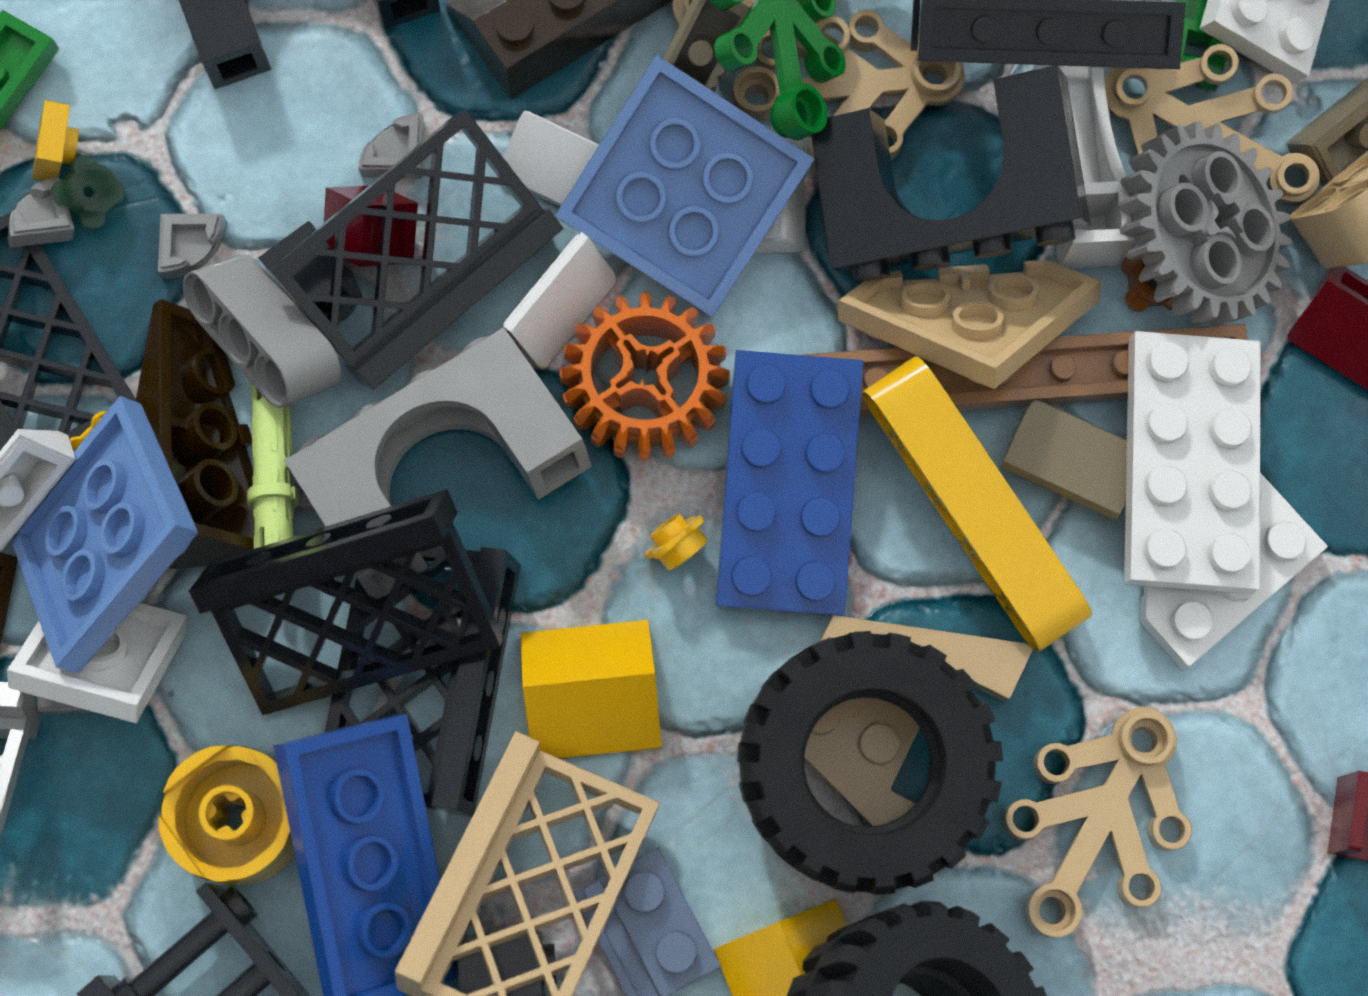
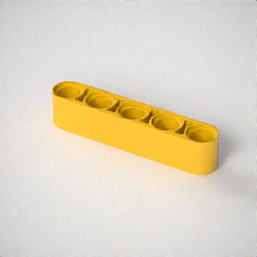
M918 356L912 357L862 391L864 401L875 420L1013 625L1028 645L1034 647V651L1039 653L1092 617V611L1085 597L936 376Z

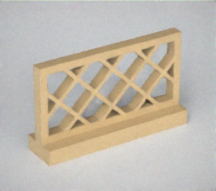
M515 731L395 970L397 990L410 996H507L506 993L544 980L549 996H574L656 816L660 802L539 750L540 741ZM546 773L569 783L578 804L543 816L535 793L544 774ZM584 790L598 797L587 800ZM616 804L639 814L631 834L604 843L593 812ZM528 807H530L534 820L520 824ZM583 816L595 847L560 859L548 828ZM539 831L550 863L515 875L506 853L511 842ZM623 850L616 868H614L610 854ZM600 858L609 881L605 892L577 903L565 870ZM501 864L506 879L492 883ZM555 874L567 907L531 919L519 887ZM511 891L522 923L485 936L477 915L482 901ZM596 909L587 929L581 914ZM572 918L581 941L577 953L548 964L536 931ZM470 926H472L476 940L461 945ZM527 934L539 968L501 981L490 948ZM481 951L493 984L492 986L466 995L442 984L453 961ZM568 970L558 992L553 975Z

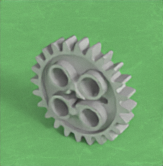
M1200 121L1193 122L1185 127L1180 124L1144 142L1141 145L1143 153L1130 158L1128 161L1135 173L1122 178L1120 182L1132 194V197L1118 202L1117 205L1121 211L1131 216V223L1119 228L1120 234L1134 237L1136 246L1126 254L1127 258L1131 260L1142 259L1145 264L1138 277L1139 281L1142 283L1155 279L1158 284L1154 300L1160 302L1173 297L1172 314L1177 317L1190 312L1192 323L1196 325L1209 320L1212 326H1218L1230 321L1233 322L1256 314L1255 309L1269 305L1271 303L1269 292L1281 289L1283 286L1276 272L1290 267V263L1279 253V249L1292 245V239L1281 233L1279 227L1280 224L1290 220V215L1285 212L1276 211L1274 204L1283 196V192L1280 189L1269 190L1266 185L1272 173L1271 168L1267 167L1258 171L1254 167L1257 150L1252 148L1240 153V136L1234 133L1223 138L1221 127L1218 124L1203 129Z

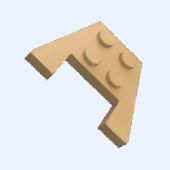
M833 615L821 639L822 641L829 637L835 638L850 632L871 631V634L884 635L892 632L911 637L910 641L923 647L931 645L946 654L945 661L956 670L964 669L976 683L975 688L1003 702H1007L1010 699L1034 648L1021 642ZM875 698L847 700L827 711L816 723L806 744L804 762L833 791H836L863 818V821L868 826L886 824L901 817L915 805L914 802L892 792L891 787L920 727L909 714L890 702Z

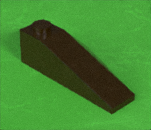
M159 299L152 307L135 402L140 403L145 411L198 531V534L190 542L185 552L178 556L169 568L182 569L207 566L210 562L254 549L253 509L248 507L247 490L253 486V467L247 451V447L252 445V436L248 424H239L229 392L234 388L235 382L226 353L199 324L188 308Z

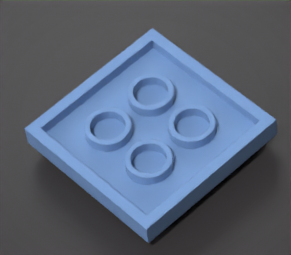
M656 54L555 216L713 318L815 158Z
M123 396L117 398L74 451L76 460L11 539L56 668L74 673H79L95 653L108 642L112 633L135 606L145 599L153 585L176 558L185 552L190 542L198 534L142 405Z

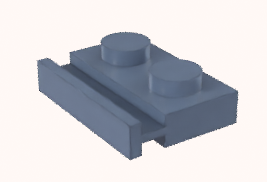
M659 847L635 859L598 942L626 996H669L720 968L721 965ZM605 875L592 884L575 891L574 895L577 901L580 902L604 893L609 883L607 876ZM596 909L584 913L589 924Z

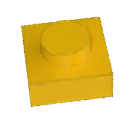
M44 100L32 179L43 181L59 177L62 163L74 165L79 129L67 127L70 105Z

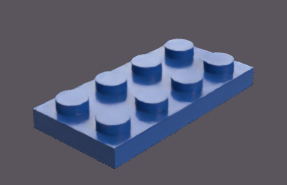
M736 350L716 606L845 616L864 360Z
M407 714L393 715L273 745L323 996L408 995L397 990L395 970L440 882V875ZM457 960L452 962L443 983L459 978Z

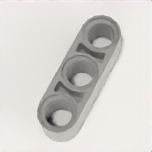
M240 254L185 274L183 292L190 312L271 405L282 408L338 385L341 379V368L333 346L250 255Z

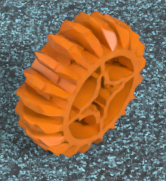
M646 291L640 295L639 307L629 308L628 300L624 296L619 295L615 299L616 314L612 316L606 309L596 306L593 310V319L597 328L585 323H578L575 327V336L581 344H566L563 350L564 358L572 364L560 369V382L572 387L563 394V402L566 408H581L573 417L574 425L578 430L597 424L591 435V442L596 447L605 444L611 436L615 437L614 455L619 458H623L627 453L629 444L638 445L639 460L644 462L649 461L651 445L660 444L662 453L666 458L673 457L675 455V441L673 438L679 437L690 448L698 443V435L693 425L704 430H712L715 426L716 418L709 409H723L726 404L727 395L718 388L729 384L730 371L717 366L726 359L727 351L725 346L718 344L709 345L715 338L716 332L712 323L693 329L698 319V311L694 306L684 310L680 316L675 315L676 300L671 295L663 300L661 309L652 308L651 295ZM655 336L668 341L658 346L648 347L639 343L634 337ZM612 348L616 354V363L621 370L614 378L609 380L610 388L599 395L593 384L594 372L602 356ZM690 359L696 372L697 383L691 396L680 407L674 400V390L670 386L669 381L680 373V365ZM634 367L637 370L646 368V374H648L650 369L656 371V387L654 384L644 385L643 379L640 385L634 383ZM633 406H642L650 409L657 418L646 420L634 419L620 413Z

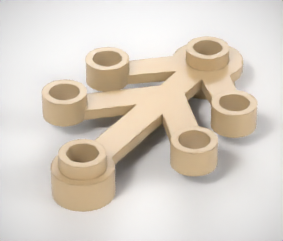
M861 10L855 13L849 21L850 46L860 52H870L876 49L898 67L878 70L848 48L844 53L846 66L842 75L825 83H817L812 78H803L802 83L813 86L822 95L825 102L845 100L833 116L867 108L871 109L882 95L905 93L885 120L886 133L895 143L892 147H889L890 159L893 160L900 152L903 135L927 105H944L953 101L959 95L965 81V70L962 62L918 61L917 51H910V43L887 28L879 14L871 10ZM861 25H868L875 30L876 34L872 37H863L855 29ZM825 31L823 32V34L829 41H832L837 45L840 43L839 41L831 37L829 34H827ZM795 37L798 57L804 59L807 51ZM760 66L749 67L738 74L733 84V105L757 121L770 118V109L777 96L780 95L777 76L771 70ZM934 72L943 78L944 83L932 84L927 82L923 76ZM759 93L766 98L767 102L763 105L755 106L749 104L745 98L749 94ZM809 136L806 153L814 158L812 138ZM815 160L811 164L814 167H816Z
M1224 44L1213 45L1205 51L1201 58L1180 63V69L1157 70L1150 68L1112 67L1104 80L1108 110L1116 117L1128 120L1137 155L1143 153L1141 145L1144 142L1157 137L1154 117L1172 127L1180 124L1185 127L1196 121L1201 122L1203 129L1218 124L1221 127L1223 138L1234 133L1240 136V153L1252 148L1257 150L1254 167L1258 171L1267 167L1271 168L1272 173L1266 185L1269 190H1282L1283 196L1277 202L1285 205L1299 204L1316 191L1320 181V173L1316 163L1310 157L1301 153H1290L1282 157L1221 123L1260 111L1265 114H1276L1282 111L1289 104L1293 96L1292 84L1285 76L1269 74L1264 76L1255 87L1188 105L1167 93L1202 81L1212 85L1226 83L1235 74L1239 65V59L1234 49ZM1213 55L1224 56L1229 62L1228 72L1222 75L1212 73L1208 68V58ZM1128 79H1138L1145 87V94L1140 98L1131 99L1124 94L1122 89L1123 83ZM1274 84L1281 88L1283 92L1282 102L1278 104L1267 103L1262 97L1263 86ZM1288 167H1298L1305 173L1306 180L1302 187L1294 188L1286 183L1284 174Z
M1147 707L1134 708L1122 714L1115 721L1111 735L1069 746L1061 743H1051L1036 753L1033 760L1034 771L1040 780L1048 784H1058L1067 780L1073 775L1075 769L1116 761L1104 785L1040 802L1021 799L1010 804L1003 813L1002 823L1005 831L1017 840H1028L1039 835L1043 828L1086 817L1051 883L1035 888L1026 899L1024 907L1025 918L1031 929L1037 934L1047 938L1063 937L1072 933L1078 927L1082 918V904L1077 893L1109 833L1122 872L1117 882V892L1120 899L1126 905L1133 908L1148 907L1159 899L1162 890L1161 881L1157 874L1149 868L1128 799L1139 777H1141L1154 814L1147 827V834L1151 843L1160 850L1172 851L1185 846L1192 834L1189 819L1179 810L1166 768V764L1171 760L1176 751V732L1170 720L1161 712ZM1135 730H1144L1150 735L1152 747L1149 752H1140L1133 746L1132 734ZM1048 752H1056L1063 757L1065 770L1061 775H1053L1046 770L1044 758ZM1017 808H1026L1033 814L1035 823L1030 832H1023L1015 827L1013 815ZM1164 818L1172 819L1179 827V837L1174 843L1166 841L1160 834L1159 826ZM1134 875L1144 877L1149 884V894L1144 900L1136 899L1129 891V882ZM1046 898L1054 899L1061 908L1060 919L1054 924L1045 922L1040 916V904Z

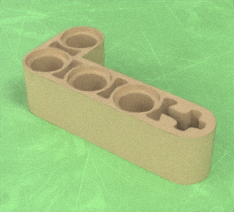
M1368 151L1303 202L1290 215L1291 221L1323 269L1368 262Z

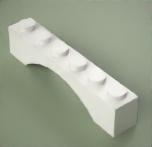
M1037 65V69L1054 65ZM1058 66L1068 80L1091 227L1075 230L1076 239L1056 244L1058 264L1068 268L1120 266L1126 254L1135 243L1134 237L1120 234L1119 230L1124 225L1131 223V216L1121 211L1117 205L1118 202L1130 198L1131 193L1120 183L1121 179L1127 175L1122 166L1113 136L1103 67Z

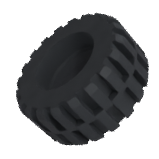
M871 631L850 632L835 638L829 637L809 646L788 659L786 663L771 674L761 686V690L754 702L749 706L743 721L744 728L741 741L738 742L737 762H739L740 770L739 786L743 802L746 803L752 817V823L760 836L765 839L775 853L787 864L810 879L836 890L853 894L854 892H868L873 895L895 894L896 889L908 886L918 888L934 881L933 875L945 867L949 869L954 868L967 856L963 850L973 838L981 839L990 823L989 820L984 818L990 802H998L1002 782L995 781L996 761H1003L1001 741L993 740L989 723L996 720L988 702L981 703L972 690L976 683L964 669H954L945 661L946 654L931 645L923 647L910 641L911 637L892 632L884 635L871 634ZM855 698L881 699L904 710L920 727L929 750V777L919 800L901 817L878 826L851 825L832 816L814 797L805 774L804 754L812 729L827 711L842 702Z
M920 901L910 906L903 903L846 925L828 935L826 943L814 947L803 960L802 970L805 974L793 978L787 996H892L898 983H902L918 992L921 996L1047 995L1044 987H1035L1029 975L1034 968L1021 951L1012 953L1006 946L1010 939L992 923L978 926L980 917L974 912L960 906L948 909L940 901Z

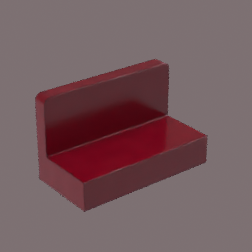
M1345 266L1330 268L1321 279L1315 296L1289 330L1287 338L1293 344L1367 390L1368 281Z

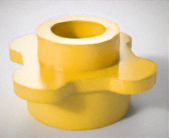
M677 513L650 534L649 537L655 544L645 552V556L648 559L652 557L655 560L659 559L668 571L676 568L707 543L708 538L699 528L705 520L701 515L696 518L691 516L685 520L680 513Z

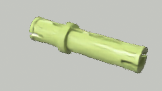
M250 382L253 486L247 490L248 507L253 509L255 549L294 537V508L299 505V490L296 486H293L292 472L284 461L292 456L290 405L282 408L274 407Z

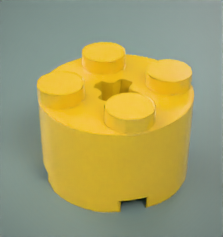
M211 746L185 759L168 778L163 791L165 794L161 806V816L159 815V833L169 855L187 872L221 884L245 886L273 877L283 870L295 857L277 763L269 756L243 746ZM232 802L246 807L241 814L243 824L238 829L229 826L223 827L230 819L226 808Z

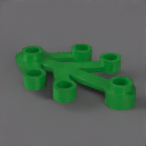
M744 0L709 1L715 8L727 10ZM755 0L739 26L720 35L715 41L714 51L718 62L724 69L735 72L756 60L758 54L757 46L768 29H770L780 95L777 96L770 109V121L774 130L784 138L801 140L822 131L826 126L828 112L822 95L813 86L802 83L795 37L807 51L804 57L805 68L815 82L825 83L842 75L846 66L842 50L836 43L829 41L816 25V23L831 17L835 13L836 0Z

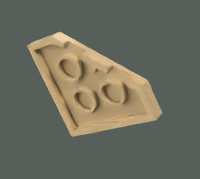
M1050 260L1024 261L1023 272L989 274L987 264L937 268V278L904 281L901 271H889V277L863 281L838 300V321L863 331L871 337L881 339L915 354L923 360L931 361L967 377L975 383L995 389L1099 302L1101 280Z

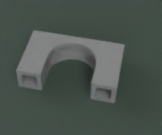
M504 327L490 336H483L473 340L463 349L462 353L439 367L420 372L410 380L406 387L381 402H373L362 407L354 415L353 419L330 433L309 439L300 447L298 452L284 460L325 527L392 506L390 485L395 468L401 458L412 446L422 439L446 430L462 429L475 431L497 442L509 456L538 500L592 467L582 437ZM420 552L416 553L410 569L419 573L428 569ZM406 557L396 559L393 561L403 565V562ZM371 568L355 573L367 594L376 599L389 593L395 582V579Z

